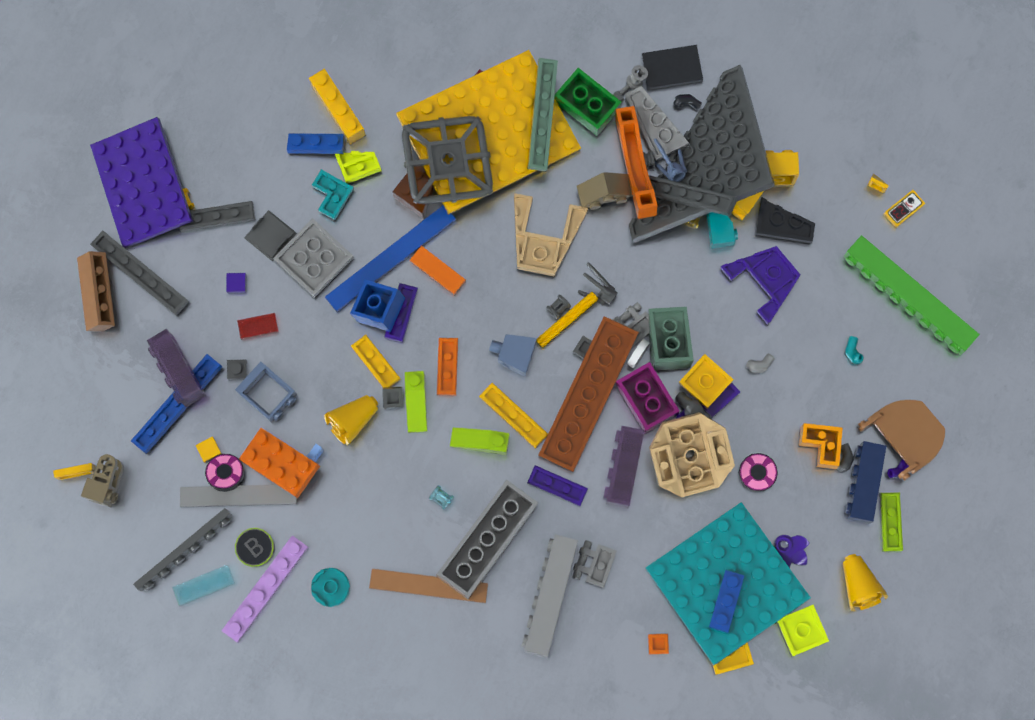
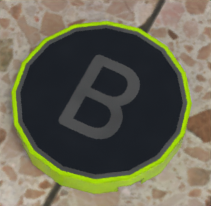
M250 528L243 531L237 538L235 553L243 564L259 567L266 564L272 558L274 541L266 531L259 528Z

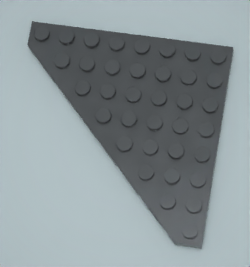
M738 65L721 74L717 87H713L706 99L707 103L704 108L699 110L693 120L694 124L691 129L684 134L685 139L690 143V145L681 149L687 172L684 179L678 183L735 196L738 199L737 201H740L774 187L775 183L742 66ZM676 151L669 159L671 163L676 162L680 164L678 151ZM664 174L658 176V178L668 180ZM656 198L658 205L657 216L638 219L637 216L635 219L632 218L629 223L631 237L634 243L708 214L710 211Z

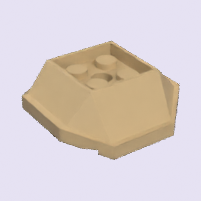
M700 412L662 422L649 447L658 485L680 497L720 487L735 466L726 428ZM689 450H694V455L687 458L686 453Z

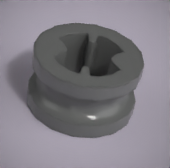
M648 151L647 154L643 152L646 168L648 169L649 166L655 167L652 151Z

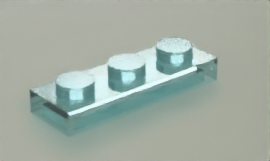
M226 565L172 588L178 605L181 606L231 586L235 582L229 566Z

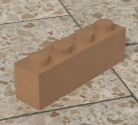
M89 251L77 257L86 331L103 332L115 326L106 252Z

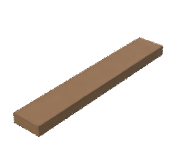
M372 569L369 588L486 603L488 583L481 582L469 600H467L438 577Z

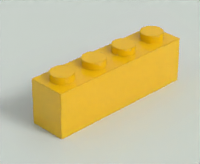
M325 68L309 77L312 88L342 134H344L348 143L351 145L366 136L363 126Z

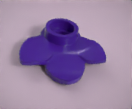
M780 535L776 538L774 543L775 549L789 568L791 563L807 565L808 559L804 549L810 542L805 537L800 535L793 537ZM787 541L788 547L783 548L781 542Z

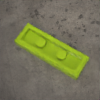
M900 492L879 493L882 552L903 551Z

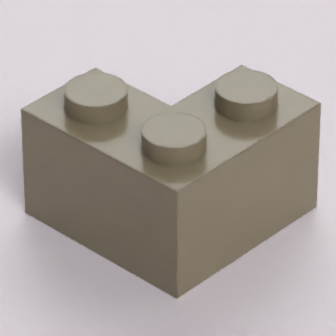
M603 172L577 185L581 206L590 207L591 210L601 207V204L612 201L617 204L627 201V198L632 196L628 174Z

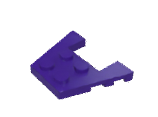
M777 246L760 251L749 257L738 259L732 263H726L720 267L730 281L747 270L767 293L771 300L757 310V313L767 325L771 322L801 275Z

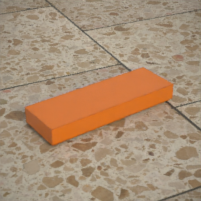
M423 246L410 259L411 263L453 295L466 282V279Z
M439 338L437 395L456 396L458 338Z

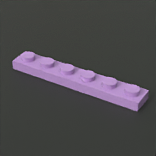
M291 536L221 631L238 643L309 547L294 536Z

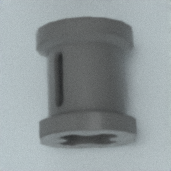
M560 294L552 305L546 307L547 311L557 320L564 310L571 307L570 303Z

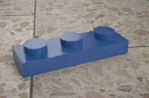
M289 133L287 152L288 154H343L345 136L344 134Z
M725 570L709 628L725 633L729 632L744 575Z

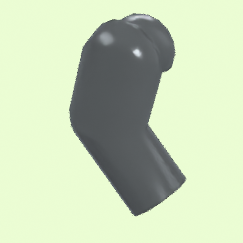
M849 443L841 445L843 458L837 468L840 472L848 471L854 461Z

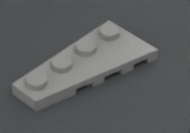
M642 86L625 94L629 105L635 107L638 124L656 161L662 159L663 156L654 142L655 138L661 144L667 156L690 145Z

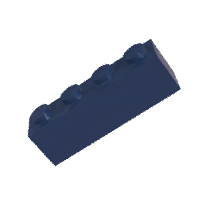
M863 441L860 446L857 445L855 457H858L857 465L854 464L852 476H855L854 484H850L849 495H851V500L847 502L845 514H848L847 519L868 524L874 521L886 445Z

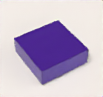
M226 273V292L246 293V273Z

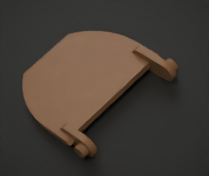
M900 400L890 403L871 415L867 422L863 420L858 424L860 432L865 431L874 424L909 467L898 475L899 479L903 478L904 481L910 478L909 473H916L937 456L945 438L944 426L927 406L918 400Z

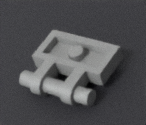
M638 302L633 306L630 305L626 308V312L613 319L626 326L624 322L630 317L634 319L627 326L639 332L632 348L649 335V315L646 311L642 315L637 313L642 308Z
M585 540L583 547L579 551L581 554L578 562L574 565L573 569L575 571L572 577L580 580L582 573L588 574L585 582L604 588L616 550L598 544L596 551L590 550L592 542ZM588 556L593 557L590 568L585 567Z

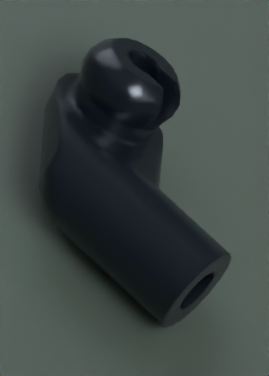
M680 94L675 97L673 104L677 108H681L683 104H688L698 110L702 102L691 94Z

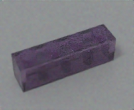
M168 329L147 340L150 346L148 351L153 358L156 357L158 360L156 365L161 373H165L166 378L164 380L169 388H173L175 392L173 397L178 404L182 403L185 407H188L206 396L175 337Z
M621 426V431L617 430L615 441L618 442L617 449H613L611 456L614 466L609 468L607 479L611 480L610 486H605L603 498H607L606 504L629 508L645 430Z

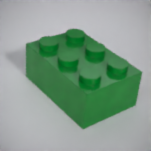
M580 68L575 70L554 96L559 107L596 136L614 118L616 109L621 108L622 104L618 98Z

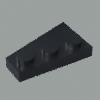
M761 197L756 235L806 243L813 242L814 222L795 213L793 214Z

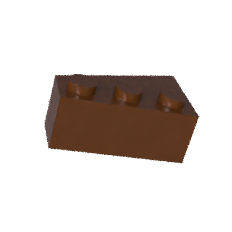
M423 166L414 167L418 193L430 179ZM406 174L392 191L393 196L424 219L428 204H416L413 202L414 199L410 193L408 174ZM433 184L423 195V197L432 196L434 190Z

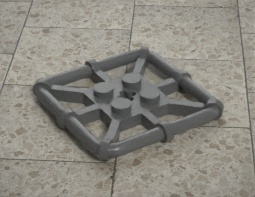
M465 116L447 119L440 117L438 120L413 122L402 127V142L406 161L404 162V167L407 168L410 193L414 203L432 204L448 201L455 203L457 200L491 195L493 192V180L489 162L491 156L487 149L485 130L480 117ZM471 124L461 138L447 139L445 126ZM439 127L442 140L429 142L415 130ZM476 127L480 152L466 154L465 140ZM409 135L426 147L428 159L413 160ZM445 155L453 159V161H450V164L443 162ZM482 159L485 183L469 172L468 160ZM429 165L431 178L418 193L414 167ZM466 177L482 190L456 193L454 178ZM448 179L450 194L423 197L434 181Z

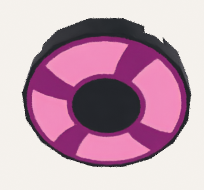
M761 453L747 456L740 464L738 471L741 483L748 490L754 492H763L771 488L778 475L777 466L773 459Z
M220 454L209 461L206 466L205 476L208 484L215 490L227 492L238 487L237 485L244 479L245 471L242 462L236 456Z

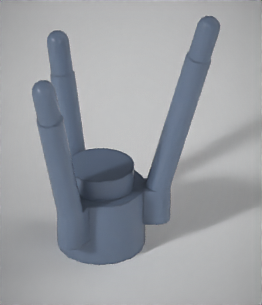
M655 138L654 142L668 167L666 171L656 161L655 166L668 180L680 182L684 179L687 172L681 149L678 150L680 164L676 162L671 163L661 144Z

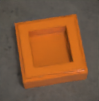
M648 634L649 654H669L668 634Z

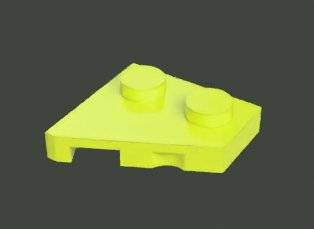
M351 151V153L335 154L347 184L382 171L375 152L361 153L359 151Z

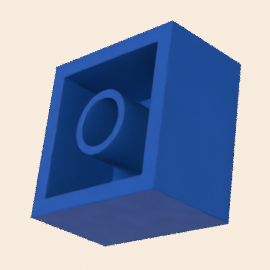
M365 280L350 314L359 323L391 332L405 297L396 288Z

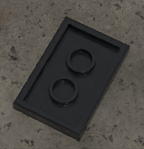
M697 45L642 53L643 66L648 71L646 78L648 90L703 82Z

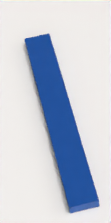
M442 205L325 296L326 300L336 312L340 311L358 296L365 280L376 283L421 246L425 245L456 221V218L452 214L448 215L444 205Z

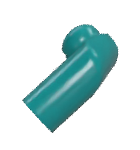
M849 336L845 353L852 363H862L864 356L856 349L858 338Z

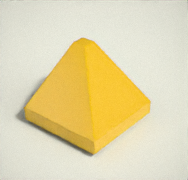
M875 174L872 175L867 184L881 193H885L889 186Z

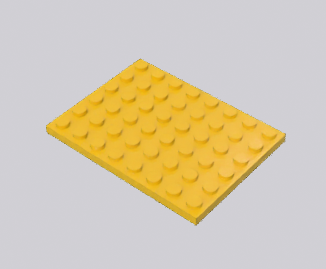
M529 50L396 113L402 127L413 122L438 120L440 117H444V119L465 116L480 117L485 130L487 149L491 156L489 162L493 180L492 193L538 171L528 169L537 77V64ZM555 99L548 165L581 149ZM471 124L445 126L447 139L461 138ZM439 127L415 130L429 142L442 140ZM476 127L465 140L466 154L480 152ZM409 135L410 142L419 159H428L426 147ZM445 155L443 162L450 164V161H453V159ZM482 159L468 160L469 172L485 183ZM424 165L423 167L427 175L431 178L429 165ZM466 177L454 178L456 193L482 190ZM448 179L433 182L438 195L450 194ZM483 197L457 200L455 203H451V201L442 203L449 215Z

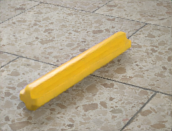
M590 292L540 335L537 338V343L541 347L547 345L598 301L595 293Z

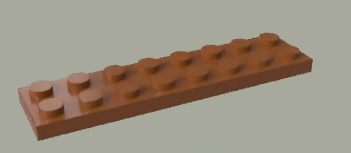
M605 316L603 317L538 456L574 472L639 332Z

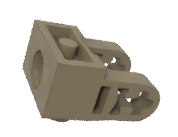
M102 455L98 460L92 479H86L81 497L111 508L112 504H115L118 499L117 490L124 470L122 462L112 455Z

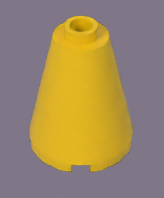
M365 395L324 414L325 422L327 425L331 423L333 428L331 432L342 444L346 443V445H349L378 411V402L373 396Z
M856 554L845 557L843 570L851 611H856V607H859L860 610L873 607L881 603L880 599L882 597L886 600L888 598L887 592L862 557L856 556Z

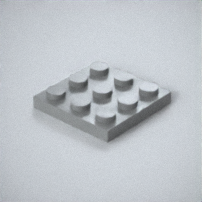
M312 218L273 260L315 298L354 256Z

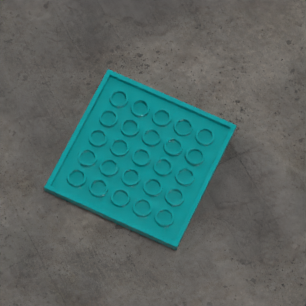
M742 502L645 568L713 666L811 599ZM725 570L744 575L728 633L709 628Z

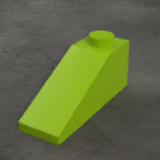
M424 371L405 372L408 433L427 432Z
M453 427L450 447L507 456L510 434L492 430Z

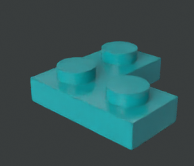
M322 169L312 183L313 188L327 195L318 211L336 220L353 192L354 187Z

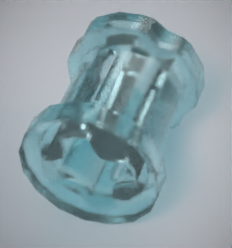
M440 485L435 488L429 497V500H434L441 505L443 510L454 499V496H450L443 491Z

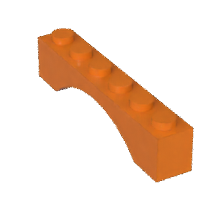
M635 107L618 108L615 112V122L637 218L657 216L658 205L644 160Z

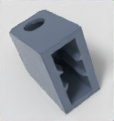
M506 334L503 343L492 340L489 351L499 354V364L526 376L537 338Z

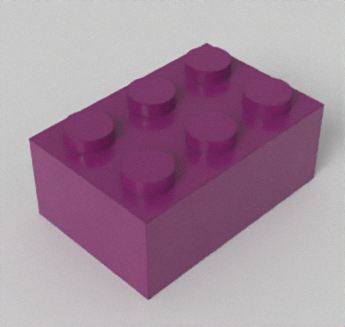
M650 362L616 381V387L645 434L660 426L662 422L669 421L679 414L678 407Z

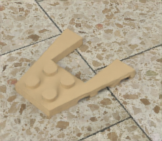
M514 193L517 269L555 276L588 212V208L569 205L562 239L526 232L533 197Z

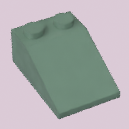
M687 307L649 309L650 356L654 370L691 368L694 359Z

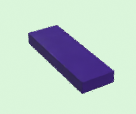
M399 283L398 290L403 294L405 300L391 332L386 331L384 338L403 343L418 287Z
M536 465L527 482L529 485L579 507L588 488Z

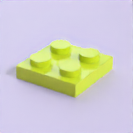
M814 605L786 615L777 622L791 656L829 642Z

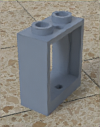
M261 361L235 389L241 397L271 423L274 420L277 421L283 415L285 407L291 406L295 402V396L297 395L288 384ZM265 374L270 376L288 392L286 397L270 414L247 395Z

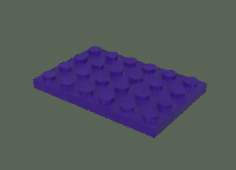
M155 117L90 145L121 244L125 249L193 221L160 118Z

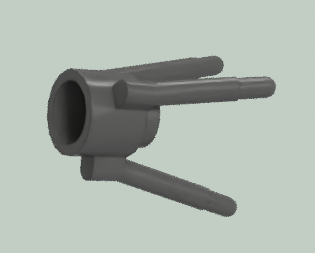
M588 262L587 266L603 282L604 286L587 273H583V276L601 289L598 293L601 296L598 297V302L602 305L605 302L610 305L618 292ZM578 290V293L585 297L589 294L587 292Z

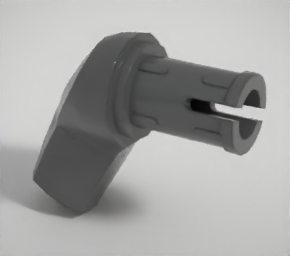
M679 392L676 395L675 401L685 409V416L698 412L704 414L703 407L699 401L692 400L685 392Z

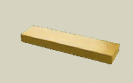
M491 383L479 396L535 449L547 437L548 433L494 383Z

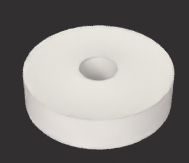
M643 339L633 352L627 365L634 369L649 347L650 342Z

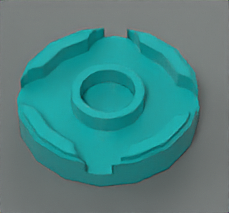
M337 568L322 569L312 579V596L323 606H338L349 595V579L344 572Z

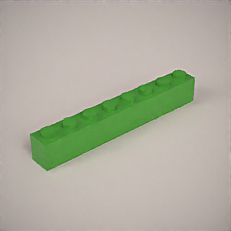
M862 235L845 253L844 257L848 264L860 269V273L865 278L873 280L875 286L881 291H886L892 301L897 304L900 303L905 307L904 310L909 315L917 317L923 327L930 328L934 332L935 337L949 344V348L954 353L962 355L980 335Z

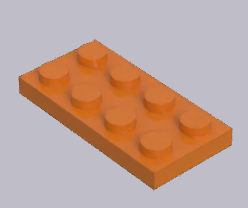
M262 428L259 429L239 458L240 461L296 498H299L320 467L317 463Z

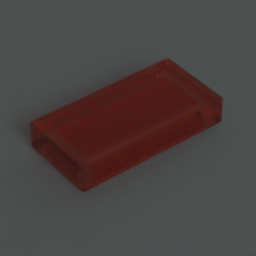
M275 313L237 320L241 340L279 333Z

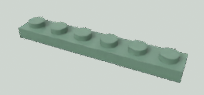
M538 59L528 169L547 171L558 60Z

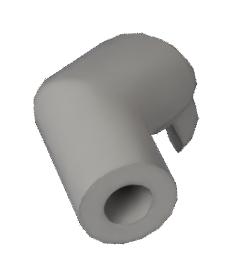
M768 353L762 361L749 360L746 367L753 373H763L769 368L775 358Z

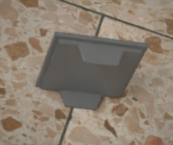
M268 210L255 223L244 239L273 261V258L297 233Z

